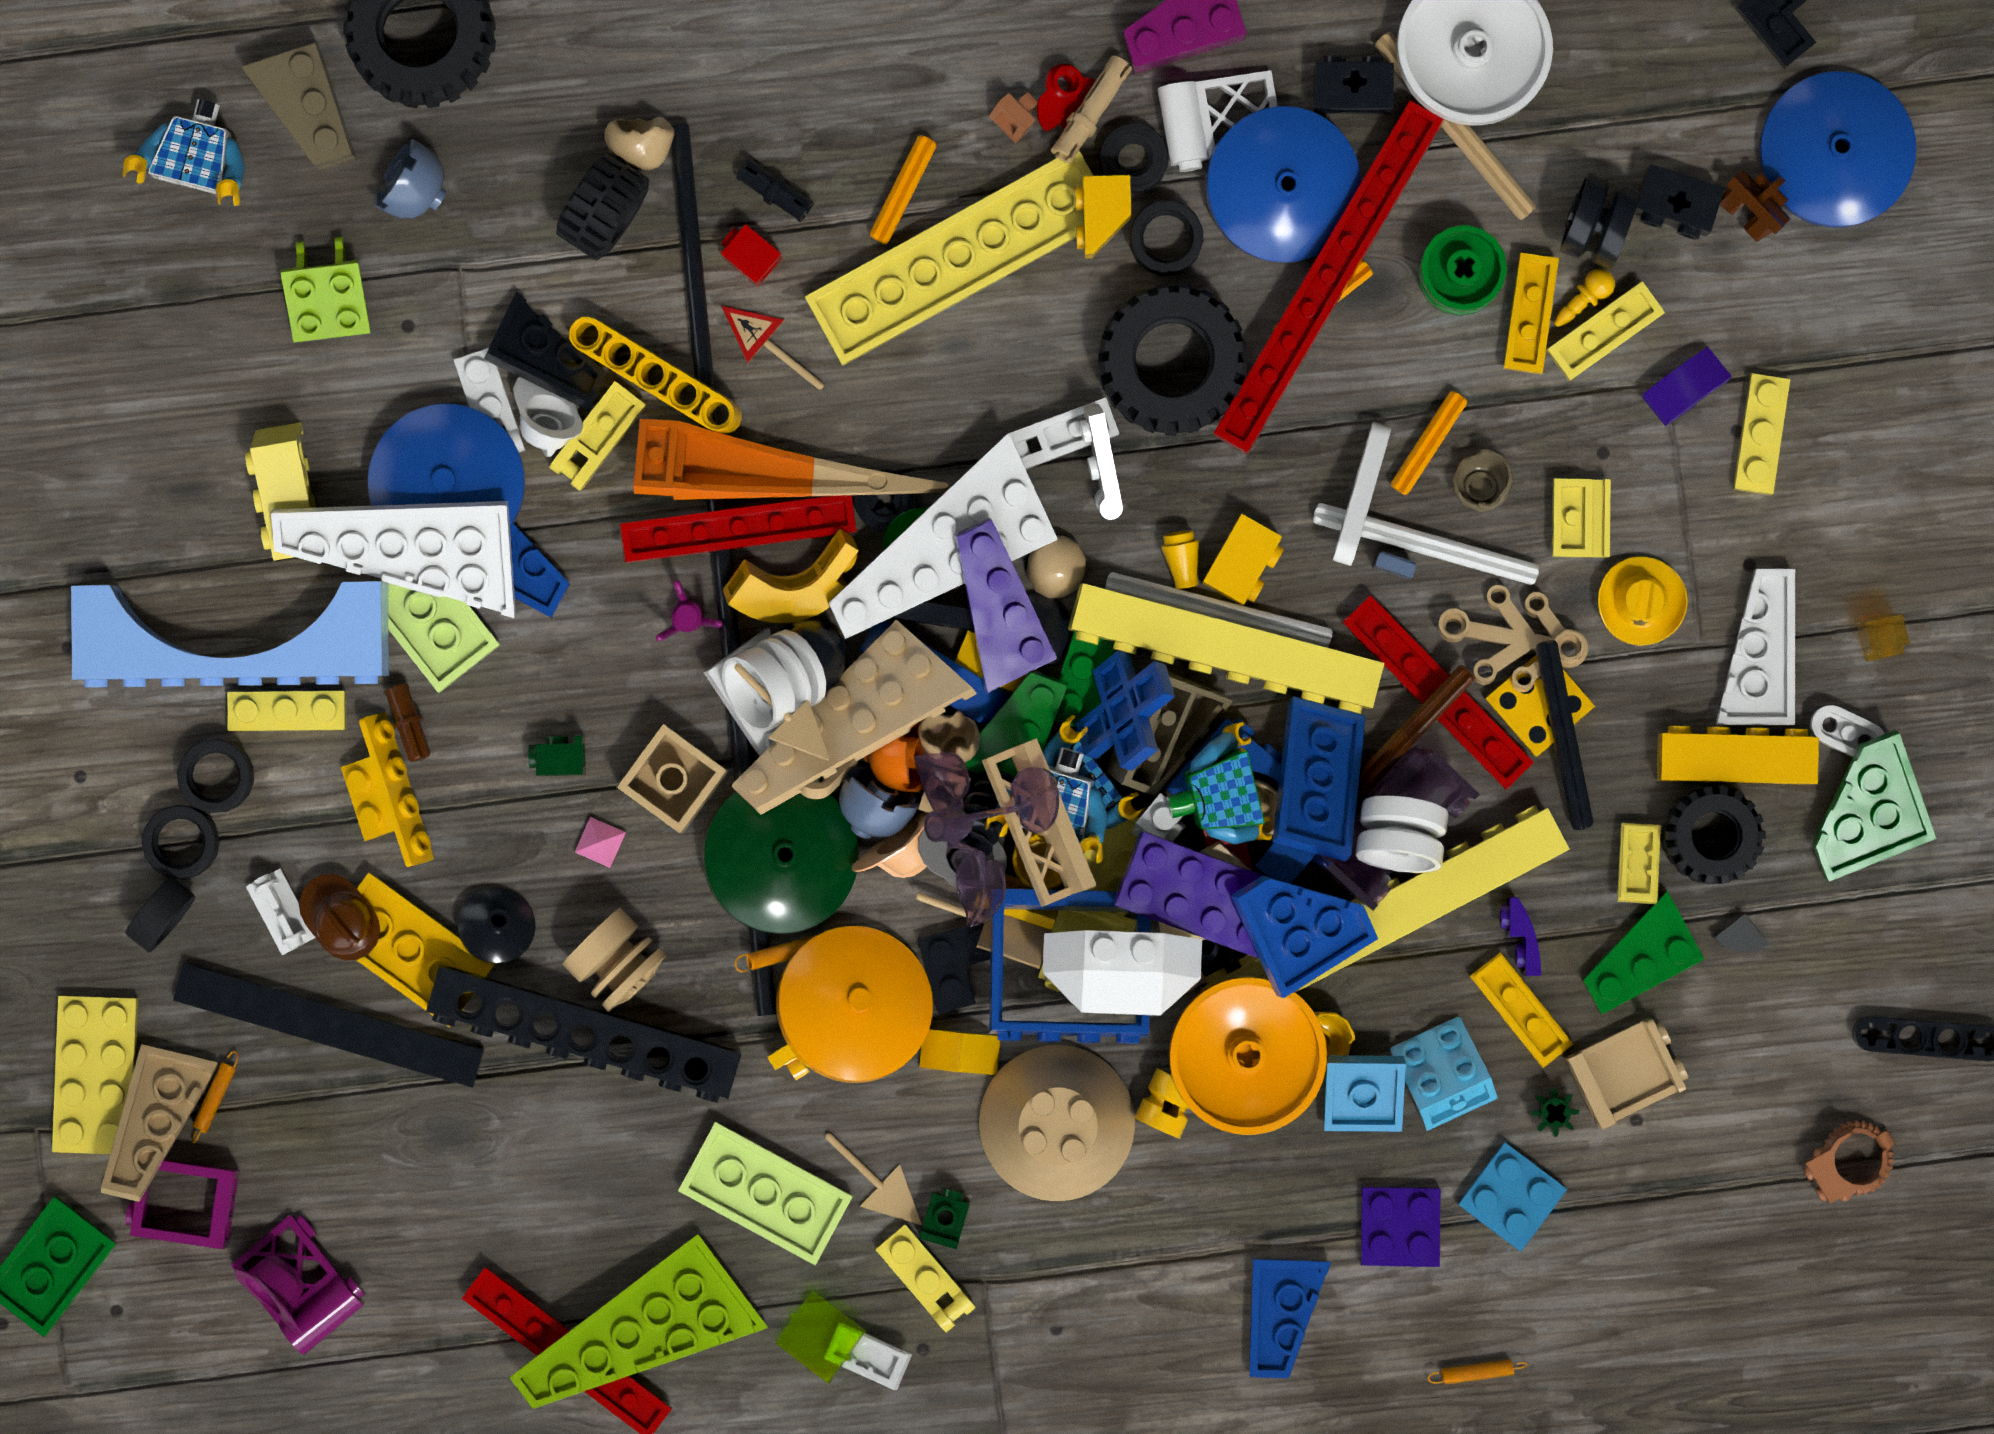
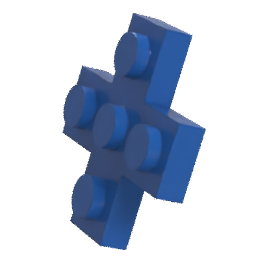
M1118 650L1092 671L1102 703L1078 721L1076 727L1078 732H1081L1085 726L1088 727L1087 733L1080 739L1085 756L1097 759L1114 745L1120 767L1132 771L1158 751L1149 717L1172 700L1175 695L1165 664L1154 661L1136 675L1130 654Z

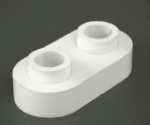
M1835 705L1823 706L1817 709L1810 719V731L1813 737H1819L1820 743L1852 758L1859 746L1858 738L1862 734L1867 735L1870 740L1884 734L1878 725ZM1826 718H1832L1835 721L1836 726L1831 733L1823 729L1822 724Z

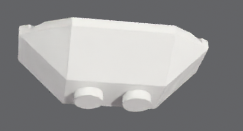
M1082 930L1044 933L1043 975L1081 1013L1161 1016L1201 979L1202 939L1166 933Z

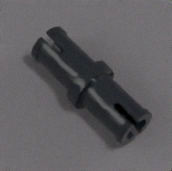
M748 159L745 162L746 168L742 166L736 179L764 197L763 201L768 205L774 203L801 223L806 217L804 214L808 215L814 202L788 186L787 179L781 175L775 177L756 164L754 160Z

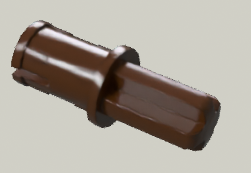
M408 683L386 689L384 693L387 696L396 722L393 724V728L398 729L408 760L410 762H417L430 756L431 752L420 723L423 717L417 714Z

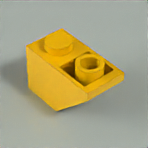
M1130 175L1083 176V186L1075 187L1076 210H1083L1084 225L1076 226L1077 249H1084L1085 259H1092L1130 220Z

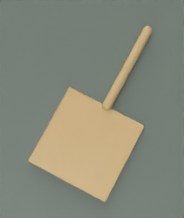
M922 893L916 894L915 897L918 901L984 923L977 947L990 951L991 910L985 916ZM1004 915L1003 956L1040 969L1043 960L1044 933H1052V930Z

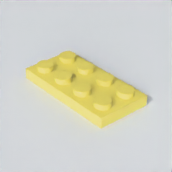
M58 996L52 1152L111 1154L136 1065L139 998Z

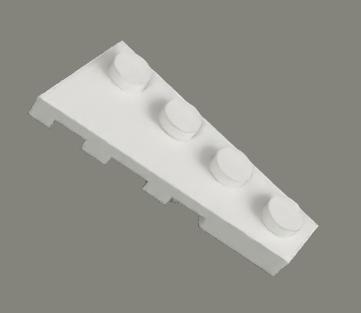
M1754 569L1715 725H1795V569Z

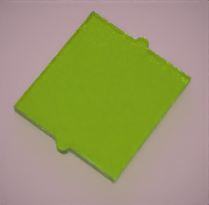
M811 1291L797 1313L790 1315V1323L775 1344L826 1383L830 1384L845 1361L852 1359L851 1352L861 1340L866 1330L815 1291Z

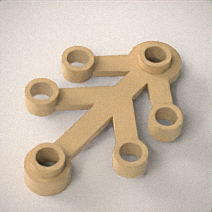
M1494 585L1488 590L1486 603L1492 610L1499 611L1511 629L1471 622L1465 612L1455 608L1446 610L1441 615L1437 626L1439 635L1448 642H1459L1466 637L1509 645L1491 658L1479 660L1475 664L1472 673L1475 676V681L1481 685H1488L1493 682L1499 671L1529 651L1535 650L1536 645L1543 641L1555 640L1558 643L1561 663L1564 668H1573L1580 665L1588 654L1586 638L1577 630L1564 629L1549 608L1548 599L1543 593L1533 592L1529 594L1524 603V610L1530 617L1540 620L1549 636L1533 632L1510 600L1509 590L1503 585ZM1500 592L1504 595L1505 601L1500 604L1495 603L1491 599V594ZM1533 599H1538L1543 603V609L1535 611L1530 607L1529 602ZM1456 622L1460 626V631L1454 634L1450 633L1446 629V624ZM1569 643L1574 646L1575 653L1566 655L1562 652L1561 646ZM1538 660L1529 667H1518L1513 672L1511 685L1516 691H1529L1533 687L1535 680L1541 677ZM1487 666L1490 668L1492 675L1488 678H1483L1478 674V668ZM1520 673L1527 674L1530 678V683L1521 685L1517 682L1516 676Z

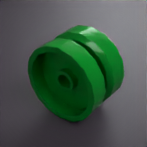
M1469 225L1449 227L1433 238L1420 257L1417 270L1419 288L1428 303L1442 313L1455 316L1475 314L1488 306L1503 287L1507 265L1505 253L1498 241L1485 230ZM1458 265L1467 268V277L1465 274L1461 278L1456 276L1454 272Z

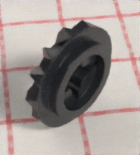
M880 469V470H876V471H882V472H887V473H893V474L903 475V474H901L900 472L895 471V470H891V469ZM895 494L896 497L892 501L897 511L896 514L892 510L889 511L886 507L880 510L877 509L873 513L872 510L879 501L877 495H855L854 502L857 514L867 526L874 530L886 531L891 522L900 514L916 509L917 497L916 494Z

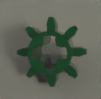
M1551 1088L1550 1097L1546 1099L1537 1094L1535 1095L1536 1100L1540 1104L1538 1110H1531L1529 1114L1538 1116L1541 1120L1536 1130L1542 1131L1548 1125L1551 1127L1552 1136L1558 1137L1560 1127L1565 1126L1567 1129H1574L1569 1119L1571 1115L1579 1114V1110L1570 1108L1567 1104L1572 1099L1571 1094L1568 1093L1562 1099L1557 1098L1556 1088ZM1548 1104L1554 1106L1562 1105L1559 1110L1563 1116L1561 1120L1557 1121L1552 1118L1547 1121L1546 1118L1549 1112L1546 1110Z

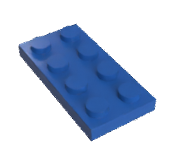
M1293 697L1288 702L1273 843L1341 861H1346L1351 856L1366 716Z

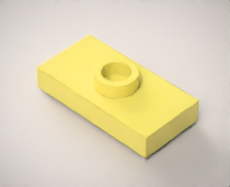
M1621 823L1617 902L1657 903L1661 825Z

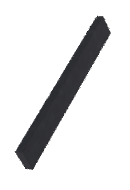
M188 963L183 964L173 1001L471 1088L475 1085L485 1051L477 1047Z

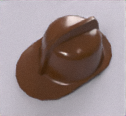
M324 874L310 880L302 890L299 908L300 915L311 933L322 947L335 958L349 961L358 960L368 955L377 945L380 936L379 919L372 907L345 877L336 874Z

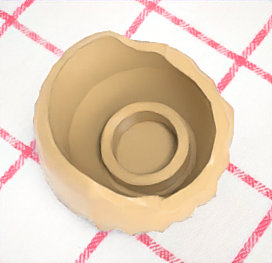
M661 116L650 121H645L641 118H636L634 121L620 118L608 123L604 131V138L612 155L635 170L645 171L658 168L666 160L675 130Z

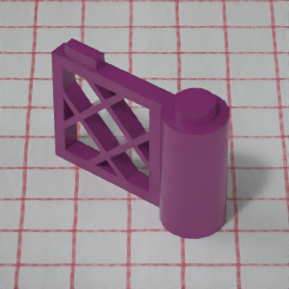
M289 1215L234 1261L231 1266L234 1270L242 1269L247 1271L244 1266L255 1256L267 1257L276 1255L279 1258L297 1259L296 1271L300 1274L302 1280L304 1260L318 1261L328 1274L316 1284L303 1283V1288L310 1289L300 1297L290 1314L301 1331L300 1336L294 1334L269 1307L260 1302L279 1325L280 1330L292 1346L302 1355H305L365 1304L361 1297L366 1293L352 1276L345 1279L312 1240L317 1235V1232L304 1216H300L296 1220L293 1215ZM290 1227L299 1237L298 1255L277 1253L279 1236ZM271 1244V1252H261ZM305 1246L308 1248V1250L312 1253L313 1256L304 1255Z

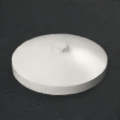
M1412 0L1399 25L1396 55L1399 70L1407 88L1427 110L1453 123L1472 126L1487 125L1513 116L1527 106L1536 96L1550 70L1553 55V38L1547 16L1537 0Z

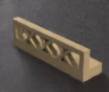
M1037 738L982 760L1041 907L1096 886ZM1012 757L1018 772L1014 784L1001 778L996 763ZM1017 795L1029 799L1033 808L1028 821L1017 816L1013 806ZM1033 831L1044 836L1047 848L1043 857L1032 853L1028 844ZM1047 868L1059 873L1065 887L1050 895L1043 881Z

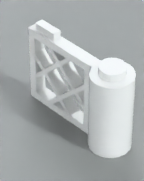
M1272 71L1198 82H1179L1157 88L1171 166H1179L1180 172L1194 171L1202 168V161L1209 160L1215 148L1213 132L1220 122L1228 128L1234 124L1225 115L1235 101H1238L1252 112L1264 109L1266 104L1268 108L1277 107ZM1263 81L1266 97L1261 105L1256 107L1240 94L1248 83ZM1241 84L1237 91L1229 87ZM1220 88L1232 97L1221 114L1208 105L1205 90ZM1210 115L1217 119L1213 125H1211Z

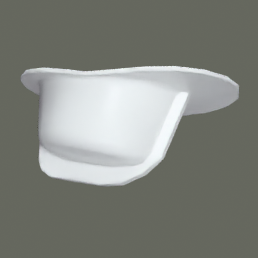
M521 377L517 378L513 391L521 414L520 430L522 437L534 447L540 448L546 457H551L557 449L565 446L569 439H574L581 434L583 429L581 417L574 403Z

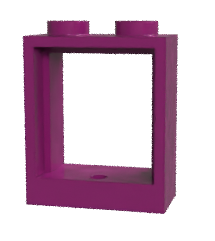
M165 1158L158 1169L160 1171L218 1179L209 1235L145 1226L150 1183L140 1202L135 1201V1203L129 1202L125 1225L131 1226L130 1236L222 1250L227 1248L240 1170Z

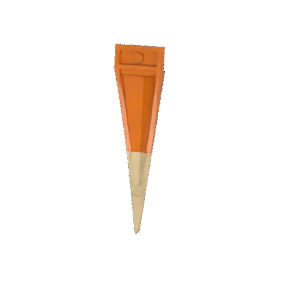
M640 419L633 483L634 494L673 496V500L945 493L950 487L944 482L876 471L785 451L681 421Z

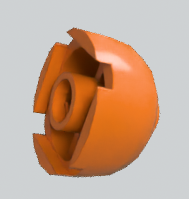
M920 722L912 725L910 732L864 757L865 761L870 763V768L876 779L890 789L918 792L927 783L929 776H922L924 763L931 765L932 761L925 755L917 731Z

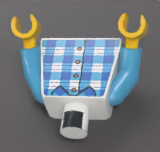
M198 99L192 120L174 116L171 122L163 123L144 140L134 155H130L124 160L122 176L125 177L129 171H137L136 183L142 184L146 177V169L149 168L148 174L155 179L216 194L218 205H221L223 197L231 195L233 196L234 206H238L241 203L239 189L241 188L245 172V164L238 142L231 138V133L226 129L215 126L220 105Z
M1061 747L1056 767H1048L1083 853L1088 850L1096 851V863H1100L1103 859L1101 843L1104 840L1108 820L1101 792L1093 787V779L1078 775L1084 754ZM1017 795L1013 806L1017 816L1028 821L1033 808L1029 799ZM998 803L996 809L988 814L985 829L989 828L991 822L998 821L1003 825L999 837H1003L1007 834L1009 826Z

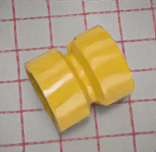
M1156 1068L1148 1086L1151 1095L1142 1099L1134 1118L1180 1139L1188 1122L1185 1112L1189 1108L1177 1092L1171 1074ZM1165 1100L1172 1103L1167 1113L1162 1111Z

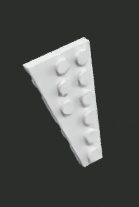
M1009 433L828 603L845 639L964 584L955 534L988 518L992 519L1011 561L1058 540Z
M508 501L273 509L271 512L275 552L318 564L324 562L345 568L350 573L358 575L361 573L381 578V581L440 598L442 596L466 602L468 606L479 609L481 607L501 612V615L515 618L516 607Z

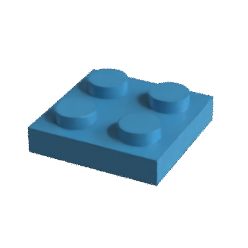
M1327 1055L1323 1113L1324 1131L1402 1132L1406 1069L1405 1056Z
M1503 1142L1457 1204L1521 1252L1568 1189L1507 1143Z

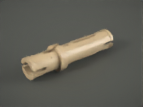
M1111 56L1102 73L1094 82L1080 107L1075 113L1071 112L1067 118V126L1051 148V152L1056 154V158L1068 164L1072 163L1086 139L1094 135L1097 130L1095 125L1132 70V67L1127 65L1128 63L1118 56Z

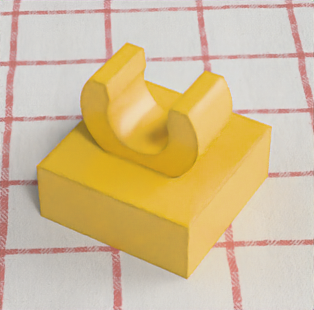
M788 1044L767 1057L775 1070L786 1064L795 1080L810 1072L808 1067L792 1052Z

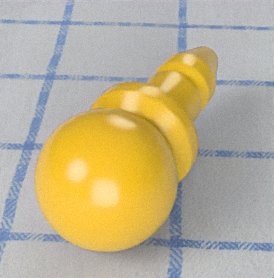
M1603 268L1590 271L1585 277L1584 285L1576 287L1580 294L1576 295L1568 302L1567 306L1560 310L1554 321L1555 326L1560 327L1572 321L1576 314H1579L1587 307L1588 303L1595 307L1598 304V299L1609 297L1615 288V279L1612 273Z

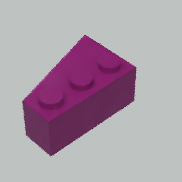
M1165 0L1123 31L1122 38L1133 74H1137L1244 41L1247 32L1237 0Z

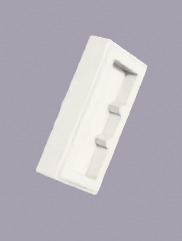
M839 1323L824 1359L890 1389L897 1390L912 1354L845 1323Z

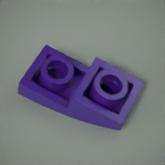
M1706 347L1657 382L1641 397L1664 426H1667L1693 409L1700 400L1726 384L1732 376L1710 348Z
M1507 897V905H1500V928L1507 929V936L1522 937V944H1516L1515 947L1516 968H1522V975L1541 976L1539 946L1531 920L1518 897Z

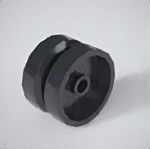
M1588 171L1579 193H1576L1564 225L1566 229L1559 252L1579 258L1585 253L1591 238H1595L1591 252L1592 264L1611 270L1617 261L1630 228L1641 189L1621 183L1614 189L1609 202L1605 203L1609 189L1608 177Z

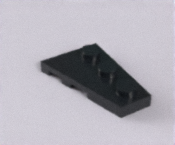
M516 291L484 360L589 411L607 373L588 355L576 349L571 342H567L552 328L553 323L543 314L541 316L537 315L525 304L527 300Z

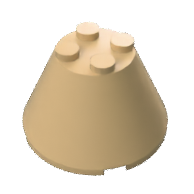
M1047 1045L1025 1051L1013 1058L997 1072L987 1087L982 1100L979 1130L985 1154L992 1167L1005 1182L1021 1193L1037 1199L1066 1201L1093 1193L1117 1174L1127 1159L1132 1146L1135 1132V1115L1128 1089L1117 1072L1103 1059L1074 1046Z

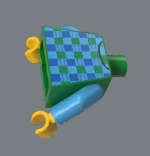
M1244 722L1227 725L1223 730V734L1210 741L1191 761L1190 770L1184 773L1187 791L1167 796V804L1172 819L1193 813L1197 827L1205 830L1210 837L1231 844L1244 843L1255 839H1272V834L1262 832L1263 824L1266 821H1271V818L1263 816L1248 751L1243 748L1236 749L1238 746L1251 743V737L1242 739L1239 737V728L1245 725Z

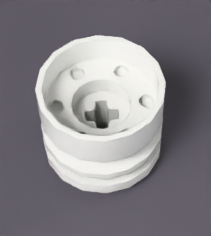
M786 629L758 642L756 647L745 649L727 659L722 668V682L725 694L733 710L744 723L760 732L769 731L784 723V714L788 712L792 715L807 700H809L811 707L820 703L826 694L825 674L817 654L805 639L796 632ZM735 664H741L769 692L773 708L734 669Z

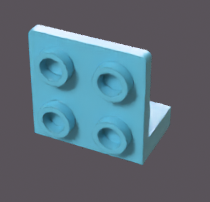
M1460 1017L1451 1019L1390 1048L1392 1056H1405V1083L1416 1103L1420 1118L1427 1131L1498 1099L1491 1076Z

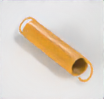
M815 936L740 955L735 960V967L739 972L748 971L747 969L739 970L737 967V960L743 956H747V964L750 970L790 960L804 944Z
M236 1051L231 1052L226 1059L228 1060L232 1053H236L237 1059L234 1066L232 1067L221 1062L214 1076L215 1078H213L210 1089L192 1124L193 1127L203 1131L199 1132L196 1140L193 1142L197 1131L194 1132L192 1143L198 1140L201 1132L208 1133L207 1131L212 1124L215 1113L235 1074V1066L238 1062V1053Z
M1504 1359L1446 1367L1441 1369L1442 1381H1430V1376L1439 1374V1372L1430 1374L1428 1381L1434 1384L1444 1382L1446 1385L1508 1375L1514 1376V1369L1525 1368L1528 1364L1526 1362H1519L1516 1364L1526 1365L1513 1368L1512 1360Z

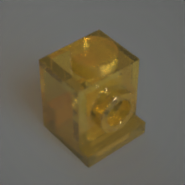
M1903 614L1857 624L1866 662L1904 654L1903 646L1910 644Z

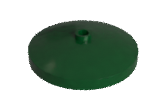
M735 791L719 806L709 822L702 848L703 870L707 884L716 901L738 922L762 932H798L816 926L826 920L847 898L857 872L852 871V865L859 860L857 836L850 829L851 824L843 816L839 802L831 795L822 799H810L799 793L760 815ZM785 847L786 852L791 853L788 861L782 862L779 860L778 851L780 848Z

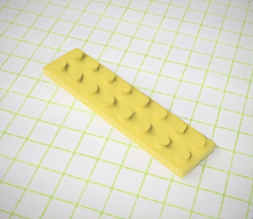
M1080 151L1072 163L1068 164L1056 158L805 296L808 305L841 365L848 364L1075 239L1076 226L1084 225L1083 210H1076L1075 187L1083 186V176H1093Z

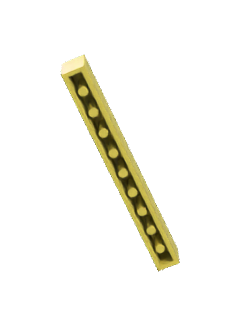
M1536 805L1531 806L1515 815L1517 823L1505 829L1499 823L1480 833L1483 840L1469 847L1467 841L1447 850L1446 853L1449 858L1442 861V867L1439 870L1413 873V877L1400 883L1398 877L1393 878L1377 887L1379 895L1367 901L1363 895L1351 900L1364 906L1378 939L1302 986L1295 993L1570 850L1550 810L1544 808L1539 811ZM1246 955L1238 960L1241 967L1229 973L1223 967L1205 977L1207 980L1206 985L1202 986L1200 990L1203 991L1215 983L1230 978L1259 977L1268 979L1260 959Z

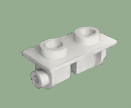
M281 868L259 877L253 883L246 886L282 955L315 938L300 915L299 902Z

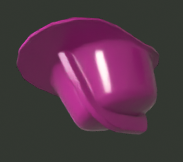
M270 1255L259 1261L248 1271L235 1269V1276L243 1287L256 1299L269 1307L294 1334L300 1336L301 1331L290 1315L303 1293V1283L300 1274L295 1268L276 1255Z

